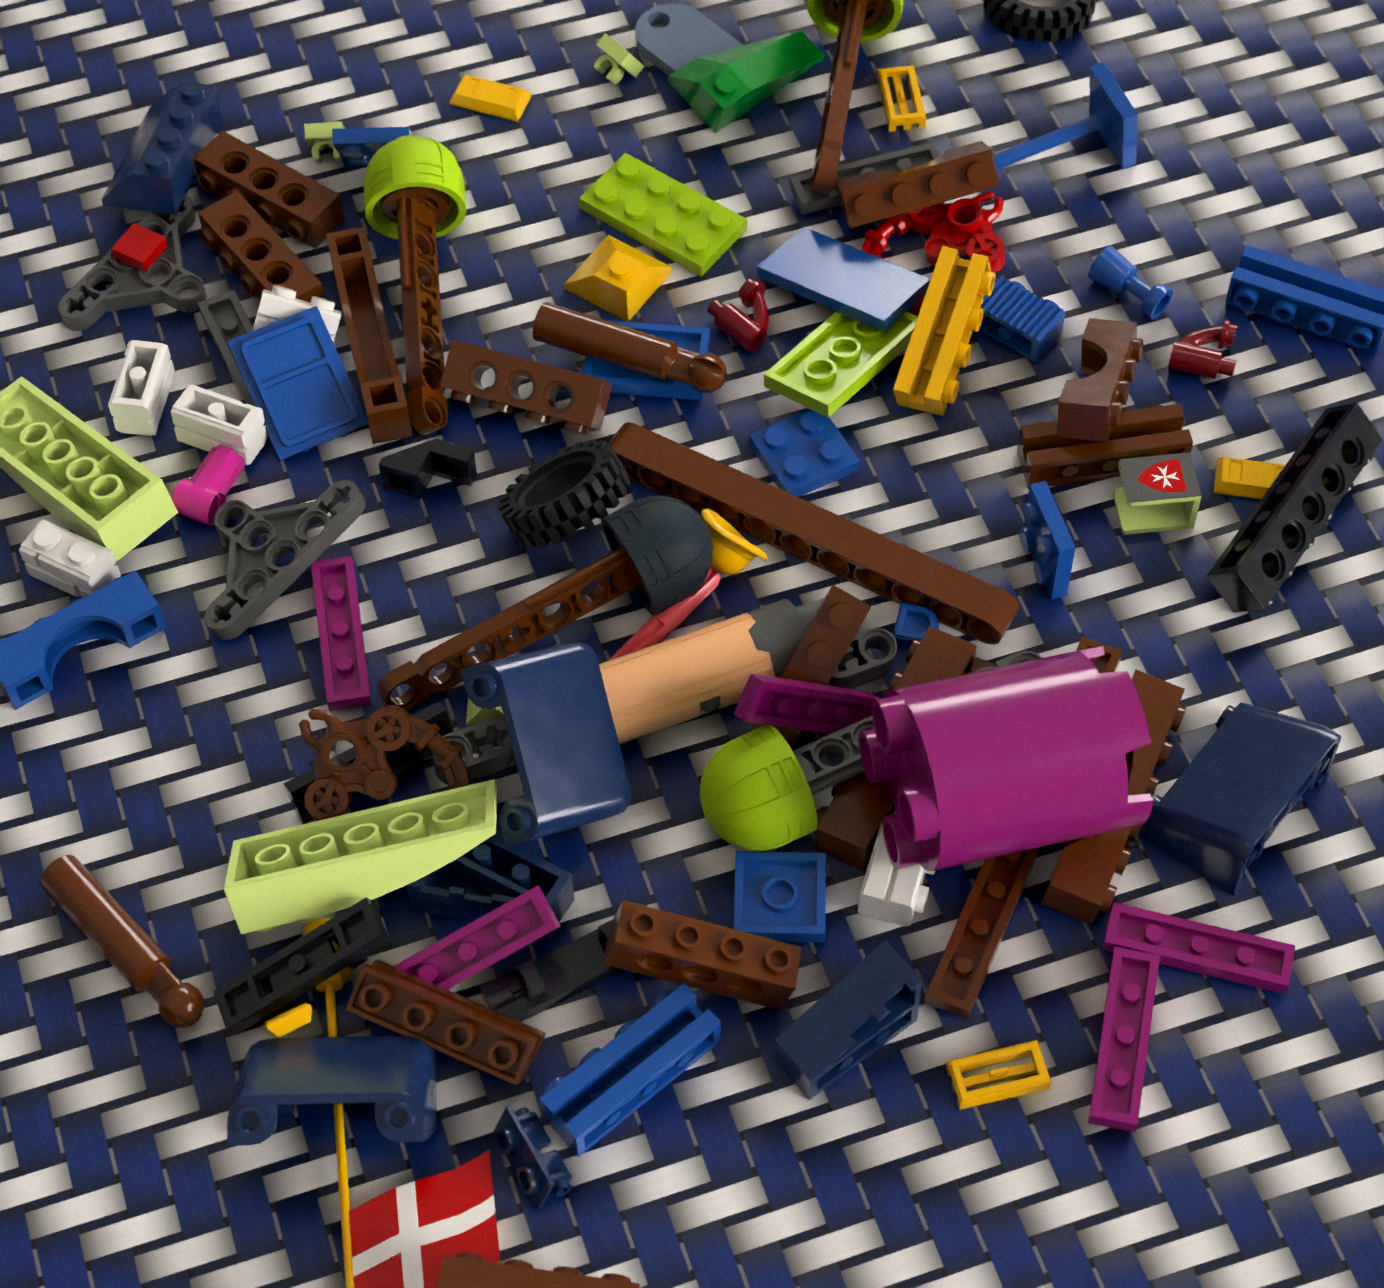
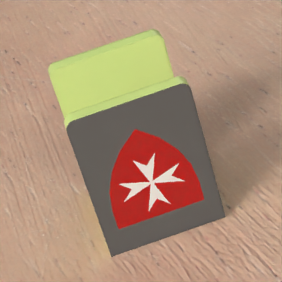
M1190 452L1119 460L1118 467L1123 487L1114 488L1113 498L1122 534L1129 535L1194 528L1201 500V492Z

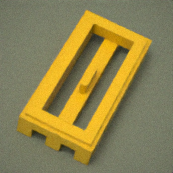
M914 65L877 69V81L889 132L896 131V127L900 125L903 126V130H911V124H917L918 129L926 128V115ZM906 75L915 113L909 114L900 76ZM887 77H892L900 115L895 114Z
M1037 1040L948 1060L946 1063L948 1076L952 1080L953 1092L957 1095L959 1110L1050 1089L1051 1085ZM1027 1057H1032L1033 1062L993 1069L990 1072L962 1078L961 1075L964 1072ZM1032 1074H1037L1036 1076H1032V1077H1028V1078H1023V1079H1019V1080H1015V1081H1011V1082H1006V1083H1002V1084H998V1085H994V1086H989V1087H985V1088H981V1089L972 1090V1091H968V1092H967V1090H969V1089H973V1088H977V1087H981V1086H986V1085H990V1084H994V1083H998V1082H1003V1081H1007V1080H1011V1079H1015V1078H1020V1077H1024V1076H1028V1075H1032Z

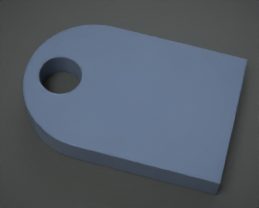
M669 3L650 8L640 16L635 26V39L638 51L644 58L668 76L697 57L743 45L703 14L683 4ZM655 23H664L667 26L662 28H656L652 25Z

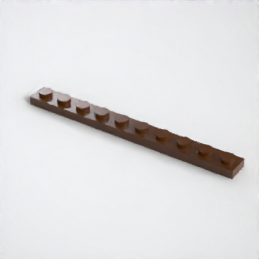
M1082 636L1076 651L1104 646L1105 655L1097 657L1093 664L1099 673L1116 672L1123 650ZM1041 847L984 859L925 994L924 1003L968 1020Z

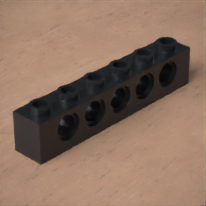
M1358 403L1325 409L1207 574L1208 579L1234 613L1261 611L1272 604L1278 589L1285 579L1293 574L1295 565L1301 556L1313 545L1317 533L1324 523L1334 515V509L1342 497L1352 489L1354 480L1363 467L1372 460V454L1383 439Z

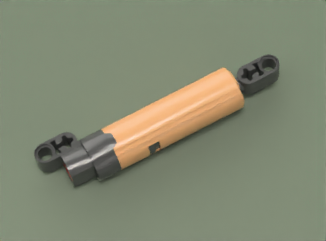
M824 598L796 608L788 599H784L692 631L689 634L669 639L599 664L619 745L694 719L716 709L719 710L738 703L751 673L780 678ZM872 628L857 633L828 685L853 689L886 676L891 670L897 651V642L892 633L882 628ZM878 649L885 655V658L873 659L868 656L866 650ZM496 718L485 720L443 736L454 747L459 744L463 748L461 755L464 757L471 781L503 770L513 761L514 753L504 720ZM495 740L496 744L502 746V748L495 750L494 746L488 744V742ZM472 746H475V753L479 757L473 758ZM433 752L435 774L441 782L449 785L445 772H442L437 767L442 762V759Z

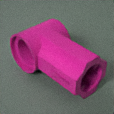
M220 444L218 447H212L192 478L182 479L175 487L171 499L178 511L177 514L209 526L215 525V512L226 502V494L245 467L243 458L228 446Z

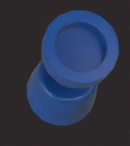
M1113 246L1106 247L1092 263L1088 273L1089 279L1118 294L1126 290L1142 300L1141 310L1144 315L1152 320L1158 318L1169 305L1173 297V290L1163 284H1157L1151 288L1136 277L1137 268Z

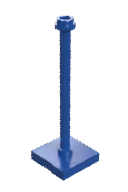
M1101 62L1089 67V117L994 154L996 170L1096 130L1122 169L1135 165L1138 113L1105 63Z

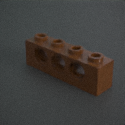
M221 131L193 158L197 181L205 191L216 193L223 198L238 191L268 225H274L283 230L295 241H302L316 249L326 239V234L332 233L345 220L339 193L224 131Z
M238 191L198 212L202 227L198 232L203 244L210 251L215 249L223 266L230 274L235 272L240 277L241 284L250 297L256 295L261 300L263 289L272 291L273 285L296 291L295 298L311 302L312 296L325 299L322 283Z
M453 339L440 387L452 390L451 398L474 404L476 397L490 400L488 408L508 414L512 413L513 407L527 410L525 418L549 424L551 417L565 421L564 429L587 435L588 427L601 430L613 383L603 379ZM492 368L495 372V382L490 388L484 389L481 384L482 374ZM530 378L533 383V391L528 398L521 399L518 394V387L523 380ZM567 388L571 394V401L566 408L559 410L556 406V396L562 389Z
M623 900L610 925L603 964L681 985L684 983L689 987L781 1010L796 988L802 947Z

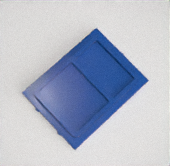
M317 306L280 321L271 322L265 327L227 341L254 405L263 409L265 420L263 425H266L267 434L279 461L301 452H307L313 447L337 437H344L347 433L368 425L367 417Z

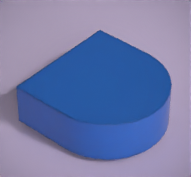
M901 602L893 632L897 646L910 648L915 639L922 640L929 626L938 629L939 621L935 613L923 606Z

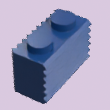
M1003 275L999 276L995 280L991 295L984 296L980 307L983 309V319L979 331L1035 363H1038L1044 353H1047L1053 343L1060 338L1065 318L1063 308L1060 309L1051 300H1044L1043 297L1038 298L1036 294H1032L1021 283L1011 282L1010 279H1005Z

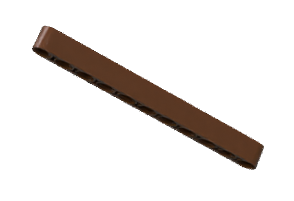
M631 422L624 423L609 442L629 475V481L662 496L682 501L699 513H701L702 509H711L729 522L736 530L893 602L926 607L935 613L939 623L983 643L998 644L1020 609L1017 599L999 587Z

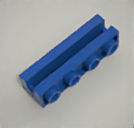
M1246 245L1241 255L1239 267L1236 266L1231 276L1225 303L1320 336L1352 345L1355 348L1377 353L1384 337V289Z
M684 983L673 992L670 990L665 991L654 1000L650 1010L638 1020L631 1019L624 1023L616 1032L615 1038L602 1049L597 1047L589 1051L581 1059L579 1067L566 1078L560 1076L547 1085L542 1093V1097L539 1098L542 1118L570 1149L580 1157L720 1043L721 1021L709 1009L703 1013L697 1007L696 995Z

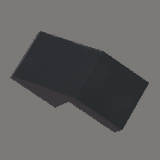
M437 438L383 457L378 464L383 489L419 500L422 498L433 475L468 486L472 485L477 476L473 449Z

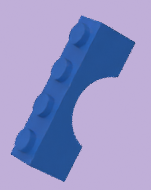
M135 570L123 577L115 578L108 585L86 597L74 600L69 606L54 614L36 620L31 626L8 638L0 639L1 689L16 710L54 689L53 674L55 667L61 657L74 646L89 640L109 639L131 648L163 631L167 627L158 602Z

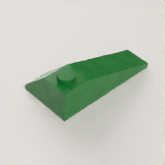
M802 30L697 57L669 75L667 80L716 133L821 62L825 55Z

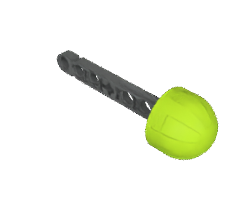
M1021 651L996 661L995 667H983L974 672L1036 660L1042 657L1032 651ZM872 716L793 751L781 733L770 725L760 727L723 745L707 763L700 784L702 810L712 829L728 843L751 851L775 849L816 831L818 819L812 795L864 772L860 758L858 738L860 731L874 729ZM827 753H837L844 758L843 762L836 766H827L820 761L821 757Z

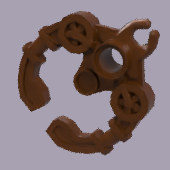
M397 705L383 706L372 713L369 718L344 723L327 710L311 709L308 713L309 718L312 720H323L327 724L328 730L321 737L312 734L308 720L302 719L299 723L303 740L316 752L315 782L309 785L304 795L305 808L311 817L317 819V821L344 815L352 802L351 791L363 793L377 800H383L391 796L397 788L398 781L386 760L385 752L395 751L408 741L414 743V747L419 752L427 746L442 759V762L437 767L442 772H445L449 784L447 790L471 785L468 768L461 755L463 748L459 744L454 747L439 734L440 728L435 723L431 725L420 718L409 715L405 709ZM338 741H348L354 746L356 758L353 763H345L338 758L336 754Z

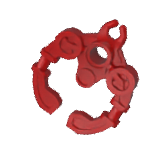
M990 191L978 194L972 199H959L953 203L942 202L885 218L883 223L875 230L869 229L864 233L866 240L862 246V251L881 258L882 252L888 248L887 239L893 233L901 236L907 229L911 228L913 232L922 235L931 234L924 245L925 258L929 264L936 266L941 248L945 246L958 249L959 256L965 255L967 260H971L973 253L988 256L991 272L996 273L1006 263L1004 241L994 234L992 222L1002 212L1004 200L1001 197H997L993 209H982L981 203L992 201L995 197V194ZM925 295L907 312L918 316Z

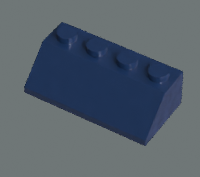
M180 81L150 106L101 199L102 205L171 215L177 214L197 174L193 158L214 139L222 123L217 86Z

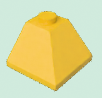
M608 235L566 281L564 289L629 322L672 273V267Z

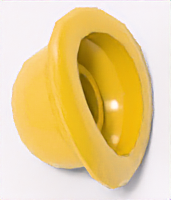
M708 508L702 509L701 516L706 522L713 544L712 568L722 574L733 575L742 571L756 556L764 561L768 560L767 554L763 550L747 541L718 513Z

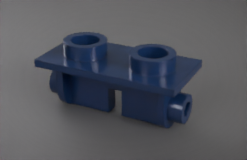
M510 1105L506 1106L493 1131L495 1143L500 1153L507 1157L514 1169L521 1191L529 1196L538 1211L541 1210L550 1192H554L556 1197H560L572 1189L573 1186L570 1183L572 1175L557 1150L544 1154L539 1152V1150L549 1147L552 1141L539 1121L537 1114L530 1112L527 1107L520 1108L514 1112Z

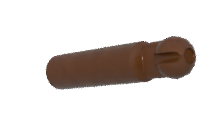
M544 302L540 306L534 320L532 334L536 341L663 381L669 378L692 385L699 392L711 393L719 390L727 377L726 365L715 354H700L677 347V343L549 302Z
M64 855L53 861L43 871L39 882L47 895L137 992L147 991L159 1004V1013L164 1022L174 1028H187L197 1023L203 1014L205 1001L200 990L190 983H182L170 970L172 961L169 956L75 856Z

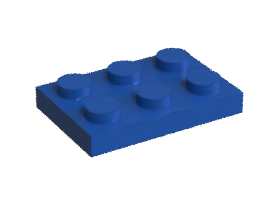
M607 320L677 343V347L700 354L709 352L710 328ZM586 356L583 374L613 383L611 393L702 400L703 392H699L692 385L669 378L663 381Z

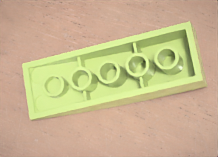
M21 376L0 392V468L74 533L112 550L116 562L178 513L161 478Z
M493 779L234 840L224 891L240 933L245 934L253 931L267 932L283 924L316 920L322 915L349 908L365 897L370 900L378 898L413 883L456 860L496 834V781Z

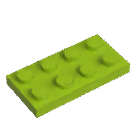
M624 153L579 198L581 210L701 277L747 230V219L627 153Z
M836 311L764 373V387L829 418L908 347L918 317L906 311L887 330L882 331Z

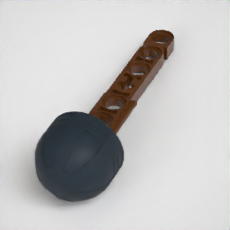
M665 496L645 497L620 508L601 519L602 529L612 551L611 553L423 653L414 664L412 661H409L390 671L379 682L378 690L386 706L397 705L408 711L431 699L429 694L444 692L462 682L463 677L460 669L506 658L632 589L652 616L665 611L691 596L702 585L709 572L713 544L707 525L701 516L689 505ZM606 576H609V578H610L609 581H606V579H605ZM591 582H598L597 587L590 594L580 595L585 585ZM561 602L560 607L553 614L542 615L544 609L549 604ZM516 626L517 629L512 632L511 629ZM495 636L498 638V641L494 642L492 639ZM478 643H485L484 649L479 654L467 656V652L472 646ZM448 664L446 670L440 675L429 676L430 671L436 665ZM403 684L410 685L407 692L403 695L391 697V693L396 687Z

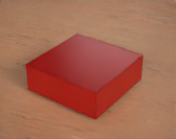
M133 223L111 250L114 258L146 272L166 249L168 244L165 236Z

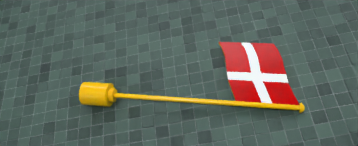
M321 918L308 922L302 928L303 936L332 918ZM332 941L335 951H340L341 947ZM346 967L315 986L316 990L325 992L328 1037H338L334 991L343 988V984L351 980L352 970L350 967ZM333 1103L346 1288H437L443 1256L455 1257L458 1253H473L483 1257L485 1262L500 1263L489 1149L479 1157L453 1170L395 1187L350 1210L343 1104Z

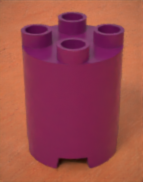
M1104 646L889 690L885 698L873 701L872 719L874 729L860 731L858 738L859 752L865 775L870 784L889 781L897 813L884 816L883 836L889 859L896 870L921 865L927 871H935L1137 826L1147 821L1154 800L1150 794L1128 796V774L1125 754L1151 744L1148 726L1138 693L1128 671L1099 673L1094 666L1095 659L1105 655Z

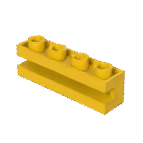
M942 246L893 388L898 405L944 416L948 403L954 404L959 390V381L956 380L960 367L966 368L970 359L971 344L968 343L972 331L978 332L982 323L983 309L980 308L984 296L991 295L995 284L996 275L991 272L988 256L973 253L971 260L959 258L958 249Z

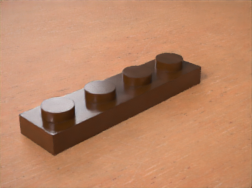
M832 584L780 678L828 685L871 606ZM754 723L749 732L765 725ZM773 726L781 733L792 749L802 730Z

